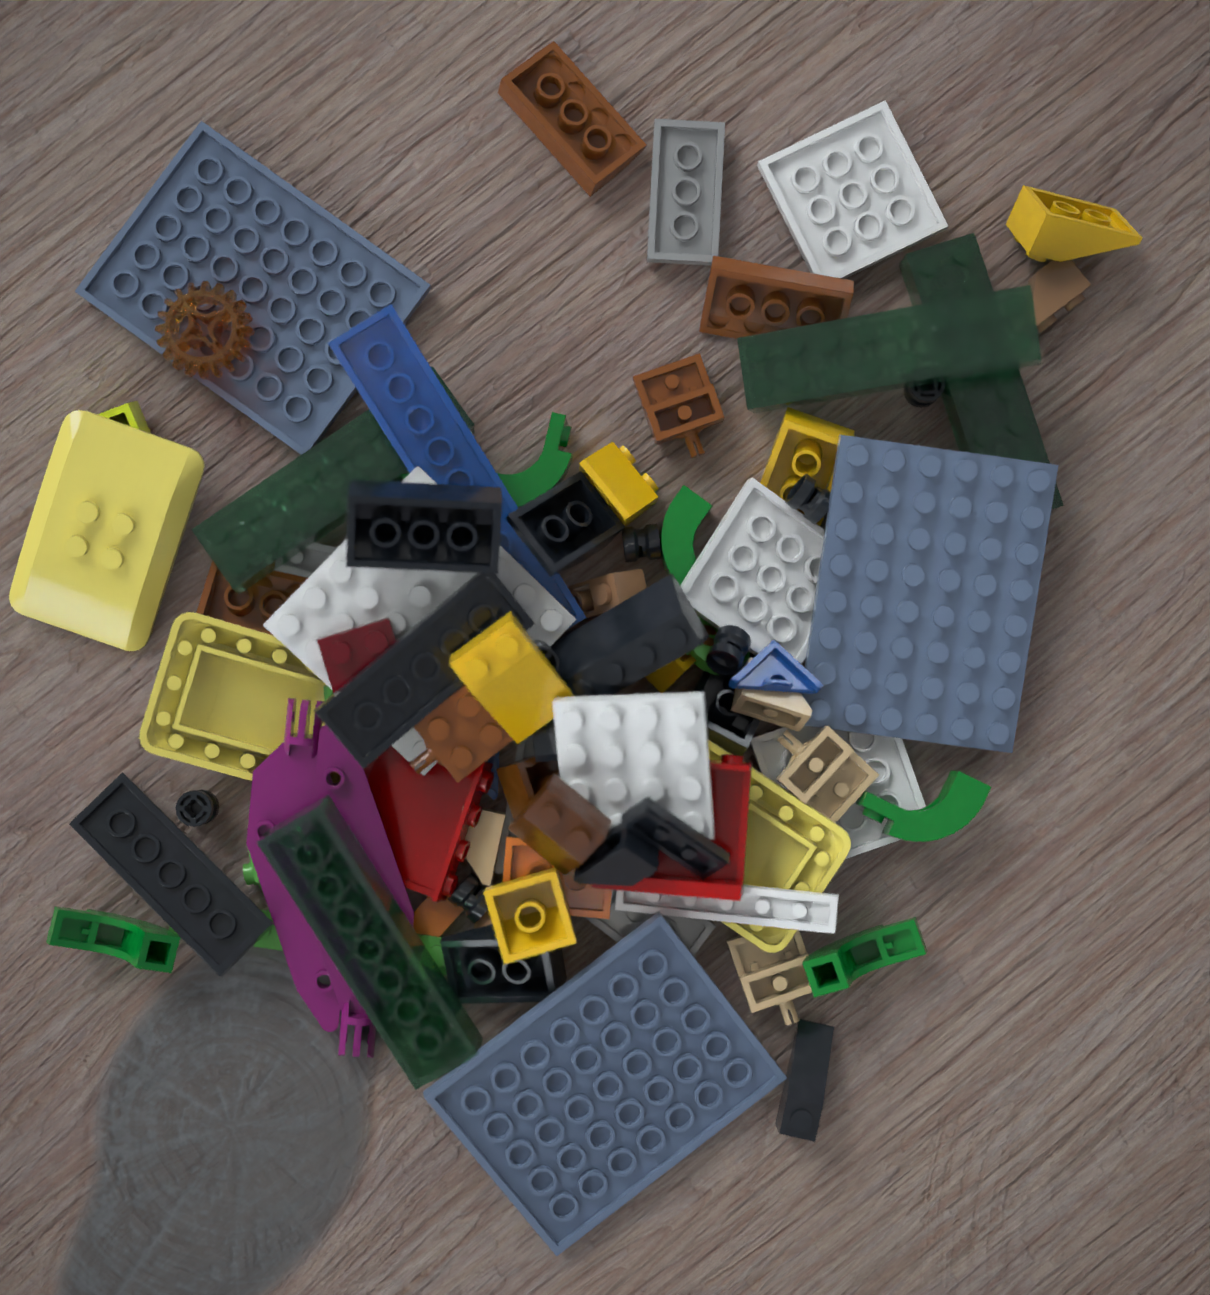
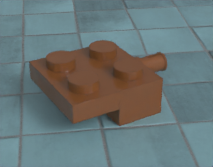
M700 353L633 376V382L655 444L659 445L673 439H685L691 459L696 458L697 453L698 456L704 455L705 451L698 434L705 428L722 423L725 417L714 386L710 383Z
M464 684L414 726L415 730L423 738L426 750L409 763L420 774L421 771L437 761V763L446 767L454 779L459 782L508 745L513 739Z

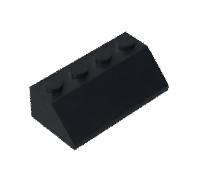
M350 480L347 509L346 567L498 574L502 515L501 487Z
M673 573L556 640L550 647L559 659L558 674L575 697L605 696L618 693L702 645L710 636Z

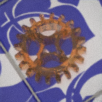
M202 281L198 291L194 283L188 282L187 294H184L179 288L175 289V295L178 297L175 302L168 298L164 299V303L170 308L169 311L157 312V316L165 321V323L155 326V331L163 335L156 342L159 347L166 348L162 355L168 361L173 360L172 366L177 371L185 367V374L189 377H193L198 371L199 377L206 380L211 369L213 374L220 378L222 377V366H225L230 372L235 370V366L231 363L235 357L240 362L245 361L246 358L239 352L241 348L246 350L252 349V344L244 339V337H251L255 333L252 327L245 326L253 320V317L250 313L244 312L247 305L243 300L236 301L237 294L235 291L229 290L225 293V287L220 283H217L212 289L208 281ZM213 304L224 309L219 312L214 310L209 314H202L196 307ZM187 315L188 326L181 333L182 337L179 339V327L181 321ZM197 319L208 326L209 336L213 342L202 335L201 325ZM231 321V335L225 346H223L221 335L229 327L228 323ZM202 346H207L214 352V354L205 357H196L185 353L191 348L196 350Z

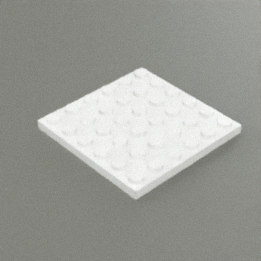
M419 466L402 481L406 483L437 484ZM346 539L263 626L331 688L317 638L389 617L397 641L477 573L346 567ZM500 545L498 574L496 576L535 623L526 631L531 639L544 641L551 646L573 624L576 618ZM414 727L392 745L409 762L426 750L423 738ZM437 761L433 762L420 773L424 776L437 763Z

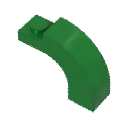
M552 412L544 448L535 464L517 474L497 473L518 508L564 480L572 462V453L560 451L561 446L567 448L572 429L571 426L566 425V415Z
M685 485L682 486L670 503L663 518L659 536L661 560L667 575L673 573L679 585H681L696 561L693 550L695 531L712 508L710 503Z
M951 770L937 798L921 809L905 810L866 791L857 799L855 804L863 807L862 815L882 824L884 818L887 819L882 831L883 834L907 841L926 842L945 838L966 826L980 811L992 787L960 771Z
M55 906L46 942L51 946L87 950L115 956L129 962L136 969L172 973L180 937L161 926L127 916L92 909L83 911Z
M913 917L886 926L883 924L839 939L808 955L802 964L815 998L849 988L854 980L864 974L891 964L926 955L928 951L917 919Z

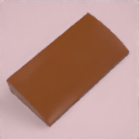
M552 41L501 79L498 94L590 197L617 176L647 146L555 41Z
M713 256L699 332L838 357L854 294V281Z
M213 556L196 613L273 635L263 624L308 578Z

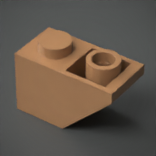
M1072 259L1062 262L1052 260L1036 272L1028 281L1022 331L1026 335L1035 328L1039 333L1043 332L1057 321V318L1054 316L1055 313L1063 307L1069 312L1086 299L1082 293L1091 284Z
M643 569L613 572L568 586V589L586 616L584 620L603 614L647 588Z

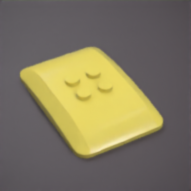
M78 410L68 414L62 423L51 454L9 594L10 604L13 609L21 615L126 651H136L144 647L150 639L203 477L205 463L200 453L193 448L89 411Z
M186 612L179 615L172 624L140 728L139 740L142 747L152 754L252 781L253 771L284 742L288 698L296 699L294 733H298L302 700H311L309 734L313 735L314 710L317 701H324L323 686L326 684L274 635L199 613ZM330 772L332 782L338 783L341 780L340 774Z
M708 739L710 760L721 761L722 754L733 755ZM752 767L743 885L823 893L850 851L851 839L849 834L841 826L807 803L804 804L791 792ZM720 921L760 949L769 953L783 950L797 932L796 929Z

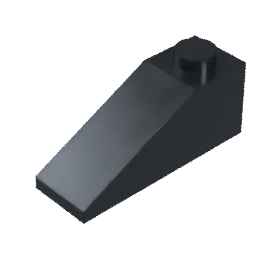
M800 1019L797 1022L786 1072L787 1079L784 1081L775 1122L779 1134L815 1142L824 1103L834 1026Z

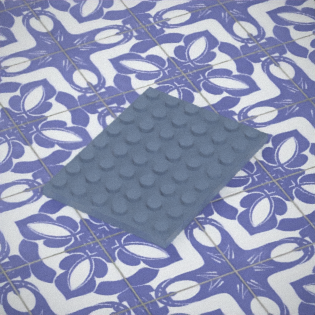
M200 121L75 292L307 459L357 391L328 343L392 304L405 325L432 287L425 280L210 126Z
M839 435L805 668L824 686L817 694L801 693L812 709V715L804 726L823 728L825 725H828L834 730L1007 753L1013 752L1058 465Z
M658 911L423 1091L426 1101L553 1253L558 1256L785 1081L787 1077Z

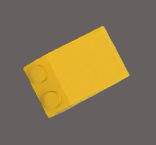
M1025 185L1022 186L1006 222V226L1015 236L1014 240L1020 243L1026 250V255L1039 262H1045L1046 259L1059 262L1139 245L1142 240L1140 234L1115 208Z
M787 407L760 483L784 501L793 486L805 474L815 479L816 485L819 488L831 491L839 435L854 436L855 430ZM823 518L816 524L821 526Z
M511 611L450 655V666L473 696L517 744L554 718L552 702L555 697H575Z

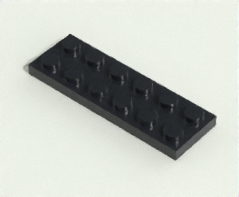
M477 573L318 706L314 712L360 766L365 769L464 685L463 681L450 666V655L510 611L525 631L535 623L496 574Z
M123 772L69 823L220 977H223L274 925Z

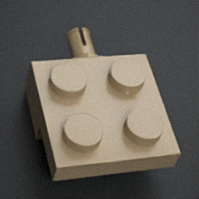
M828 725L821 728L811 740L803 744L788 729L782 734L792 745L783 736L777 739L792 756L789 764L775 779L804 804L807 803L835 823L879 776Z
M797 930L789 944L783 950L776 953H769L760 949L741 935L726 940L751 1013L779 1005L785 1025L792 1024L788 1010L794 1023L800 1021L793 1000L812 992L802 964L809 954L806 951L800 931Z

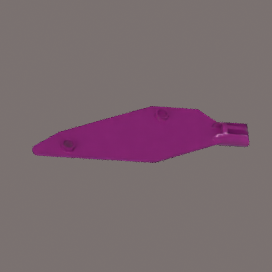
M288 698L284 742L253 771L246 844L296 990L322 1029L327 1032H333L339 1025L340 1007L332 984H323L319 980V976L329 975L304 907L318 740L323 721L315 713L313 735L309 734L311 700L303 699L299 713L298 733H294L296 699ZM317 701L315 709L324 701ZM329 773L327 775V779L329 782L333 783Z
M323 725L320 728L304 907L341 1009L338 1055L345 1056L349 1024L355 1025L352 1057H360L362 1026H369L367 1057L373 1058L378 1014L408 985L414 911L364 769L330 729ZM330 772H337L340 774L341 780L338 783H331L328 781L327 775Z

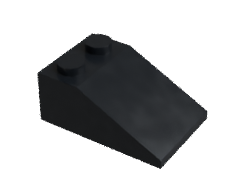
M582 471L513 511L505 518L550 577L593 556L605 548L625 528Z
M750 652V658H754L755 655ZM703 670L692 692H705L708 739L733 755L743 756L761 720L731 711L735 688H731L728 684L734 676L714 675Z
M493 924L445 936L440 940L453 1004L541 1002L562 986L567 979L562 947L504 964Z

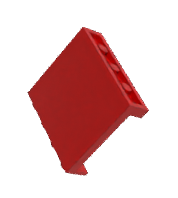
M391 746L364 769L405 888L432 897L434 902L446 901L447 896H452L458 883V876H455L459 861L464 862L470 848V842L465 840L469 826L473 828L477 826L482 813V807L479 806L483 792L487 793L494 779V773L491 772L492 763L485 761L461 781L457 782L446 767L439 763H436L424 776L421 773L418 774L409 761Z
M722 754L721 761L710 760L715 836L711 841L730 853L728 865L703 880L660 851L658 870L652 876L642 879L633 886L592 884L591 888L741 901L744 884L752 763H745L744 756Z

